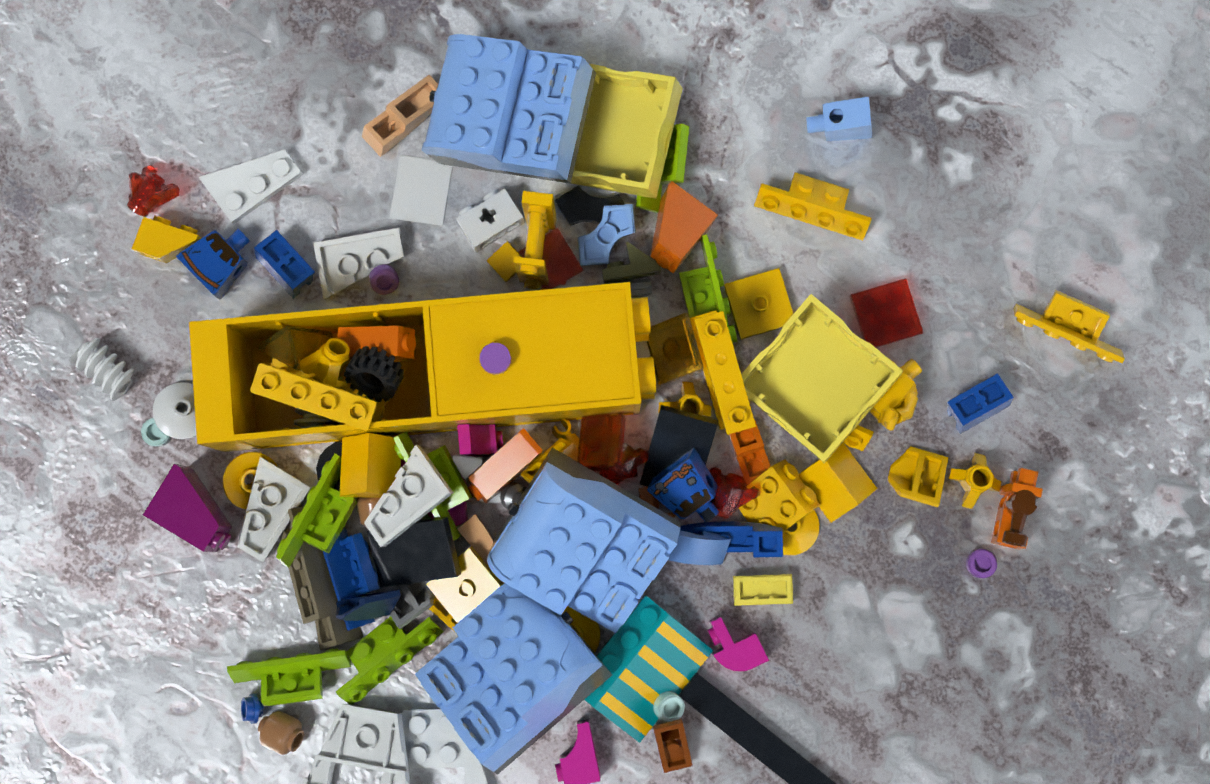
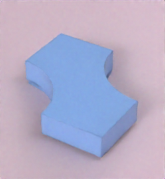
M634 204L604 206L602 220L597 228L587 235L578 237L580 266L610 263V254L614 245L622 237L636 233Z

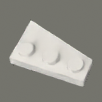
M284 149L200 176L199 179L229 220L235 224L301 177L303 173Z
M400 228L313 243L324 300L368 277L376 266L390 265L405 256Z
M416 444L410 452L411 456L395 475L396 479L388 491L383 493L364 522L380 547H386L454 493L420 445Z
M260 456L237 547L264 562L290 521L288 509L299 507L311 487Z

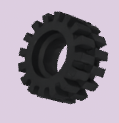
M368 346L363 347L362 350L359 348L345 369L346 383H352L350 388L353 391L357 389L358 395L362 396L365 394L369 399L375 398L376 402H381L382 399L386 402L394 397L404 378V369H400L401 363L394 362L395 357L393 355L390 357L386 356L387 351L383 349L381 352H378L377 347H372L371 350H369Z

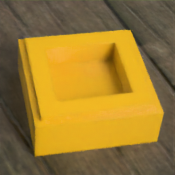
M507 241L486 261L505 282H508L517 274L513 263L514 256H522Z

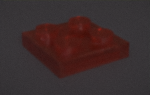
M906 278L849 296L864 341L871 343L875 348L923 334Z

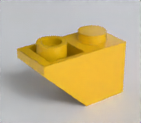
M154 215L152 220L143 217L132 250L140 255L168 263L176 259L180 252L200 240L201 237L197 235L198 230L192 227L181 225L179 229L170 226L171 221Z

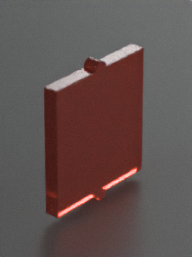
M558 228L545 235L542 260H545L549 281L548 285H542L540 290L554 289L559 285L564 286L567 280L584 271ZM526 247L518 251L523 258L525 257Z

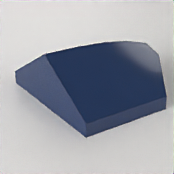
M400 590L376 592L339 600L336 602V618L346 621H359L390 615L401 596Z

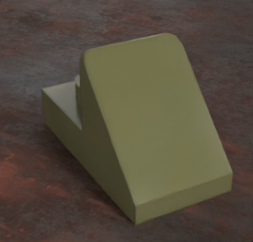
M626 242L629 264L624 265L623 261H617L607 264V268L602 269L604 284L660 275L661 267L655 260L629 242Z

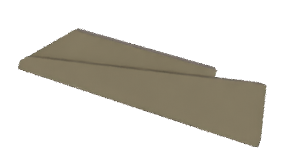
M304 506L288 509L291 524L289 529L283 531L281 541L287 538L292 529L294 517L303 510ZM303 542L291 566L288 567L303 624L315 621L320 650L361 639L363 634L360 627L347 631L344 620L336 618V602L338 599L323 551Z

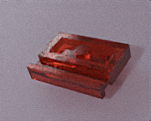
M618 412V415L613 416L610 413L582 416L577 462L594 472L605 471L612 467L621 469L626 421L622 412Z

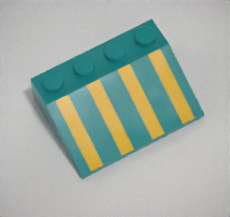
M644 595L625 623L611 636L597 654L598 658L612 673V676L584 700L640 743L659 720L653 708L656 698L667 691L679 695L713 650L649 597Z

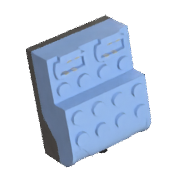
M464 34L450 35L447 41L448 47L436 91L432 90L429 96L430 102H434L426 139L422 145V151L443 165L571 184L596 71L582 56L528 50L520 41Z
M552 447L517 504L513 503L508 512L510 515L491 546L487 556V563L491 571L502 582L555 613L562 615L566 607L569 606L616 633L630 616L652 580L654 581L669 559L671 552L678 543L681 522Z
M505 583L453 627L458 637L415 673L423 688L442 710L469 750L483 766L497 775L612 676V673L571 625L574 620L567 612L559 615Z

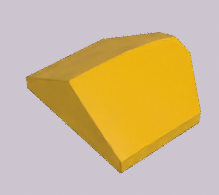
M910 446L903 455L891 464L887 481L900 497L938 507L940 505L949 457Z

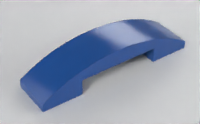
M743 521L701 522L680 527L681 531L701 535L702 531L720 534V536L726 538L730 536L731 541L727 552H753V558L783 557V530L780 527Z

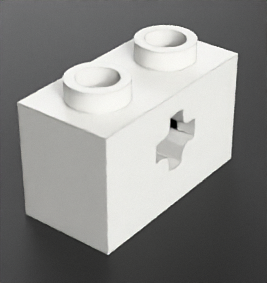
M498 189L491 191L483 198L484 202L477 206L472 204L465 207L459 212L460 216L456 218L458 225L476 253L525 223L522 214L506 189L500 192ZM487 213L493 216L494 222L491 224L485 221L484 215Z

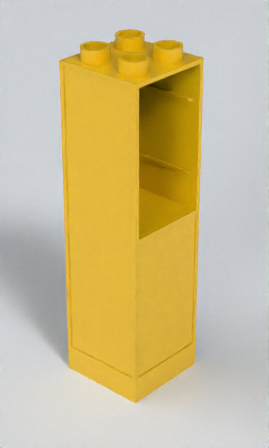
M630 282L189 321L197 444L223 452L340 442L344 437L365 433L395 437L405 432L408 435L458 431L457 425L495 424L496 427L561 422L563 419L572 421L638 415L641 408V400L655 399L654 393H656L653 357L637 358L636 342L649 341V333H651L648 297L631 298ZM403 326L415 329L416 348L414 350V359L396 361L401 363L400 369H404V378L394 397L388 401L386 419L371 422L370 428L366 431L340 422H330L320 427L301 428L294 424V420L303 418L302 415L295 412L296 407L254 394L250 391L258 364L264 363L271 366L272 359L277 357L300 365V360L319 350V347L329 339L337 338L338 327ZM490 343L503 344L510 352L511 364L501 374H490L481 366L480 353Z

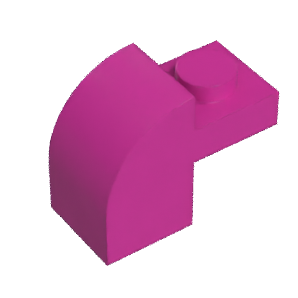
M720 616L709 621L712 628L707 631L714 645L720 644L722 647L713 652L712 655L722 666L733 671H747L769 661L756 633L753 632L733 642Z

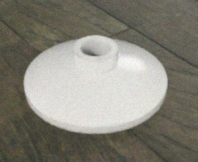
M181 382L169 385L157 395L154 401V421L160 431L171 438L183 440L197 436L194 390L191 383ZM185 404L188 409L186 412L180 413L176 410L177 406Z

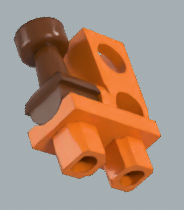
M1020 468L1018 471H1011L1009 484L1001 486L999 495L1004 497L999 503L991 540L992 544L1018 550L1026 549L1028 537L1022 533L1027 516L1036 510V499L1041 498L1043 491L1042 488L1036 487L1037 471Z

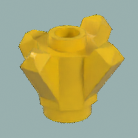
M338 338L329 339L319 347V350L300 360V371L306 374L314 373L324 384L336 387L338 378L343 377L344 381L346 379L344 372L350 362L348 344Z
M682 381V396L677 401L659 402L658 413L661 405L697 415L711 417L712 406L704 404L699 396L696 395L693 382Z
M974 453L972 465L965 470L951 468L949 479L958 481L963 487L965 494L962 498V507L973 509L981 493L986 490L1000 492L1002 484L1000 480L994 477L987 466L986 456L979 453Z

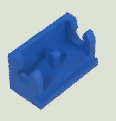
M277 230L254 247L255 258L293 299L300 294V289L305 284L309 286L312 283L315 271Z
M997 373L947 402V413L949 417H954L956 429L962 434L1008 408L1014 397Z

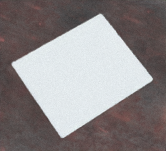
M400 155L389 218L443 226L452 166L439 164L432 159Z

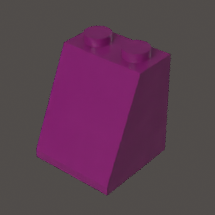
M173 464L143 516L203 552L223 550L231 539L232 535L229 532L232 529V525L196 472L190 467Z

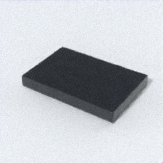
M661 405L640 485L649 486L654 476L692 448L697 450L706 465L718 420Z
M448 517L417 521L386 547H380L370 531H367L380 587L454 578L461 575Z

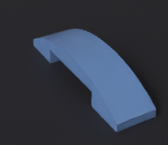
M680 530L678 543L668 560L694 565H720L725 558L731 537L726 538L720 536V534L702 531L701 535Z

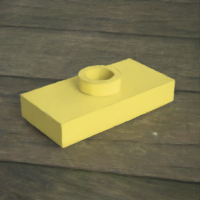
M792 574L733 576L734 606L793 604Z

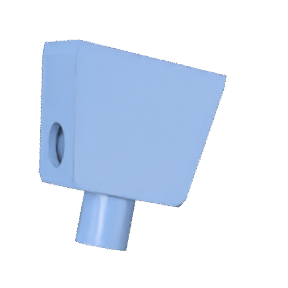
M869 97L822 104L823 114L806 116L808 133L825 132L826 141L872 138ZM835 120H841L839 123H833Z

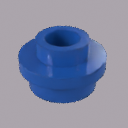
M250 694L249 697L242 698L241 716L243 721L256 724L259 717L263 716L264 706L256 694Z

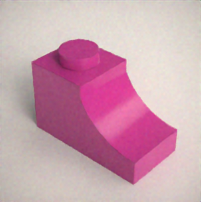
M495 424L457 425L460 455L471 457L493 456L499 448L504 446L503 432L497 431Z
M589 719L577 721L578 734L574 746L567 754L560 755V763L555 764L558 782L564 781V784L600 782L601 777Z

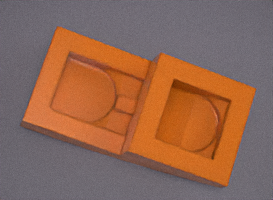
M757 424L756 427L729 434L746 486L771 467Z

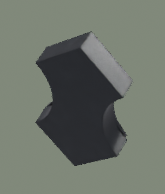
M579 185L555 200L556 205L570 226L580 222H592L599 225L602 220L604 206L625 205L619 194L608 198H597L587 194Z

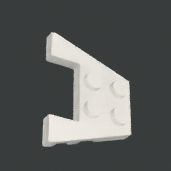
M342 704L325 737L327 740L319 755H316L308 777L304 778L302 784H332L335 763L387 772V784H411L402 715L395 712Z
M440 708L403 710L402 722L408 768L464 767L465 784H489L483 765L469 750ZM383 772L380 784H387V772Z

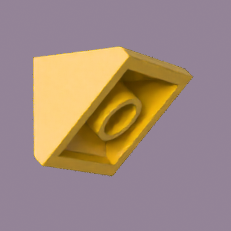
M365 433L342 438L340 497L381 498L383 493L388 491L396 479L395 475L401 468V459L394 447L396 444L393 439L394 437Z
M844 443L837 448L825 463L818 459L799 473L803 483L816 494L817 501L820 504L819 508L830 523L859 505L878 489Z

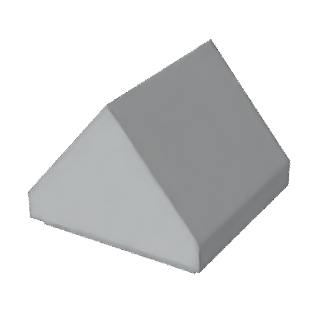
M453 455V462L465 481L483 464L482 458Z

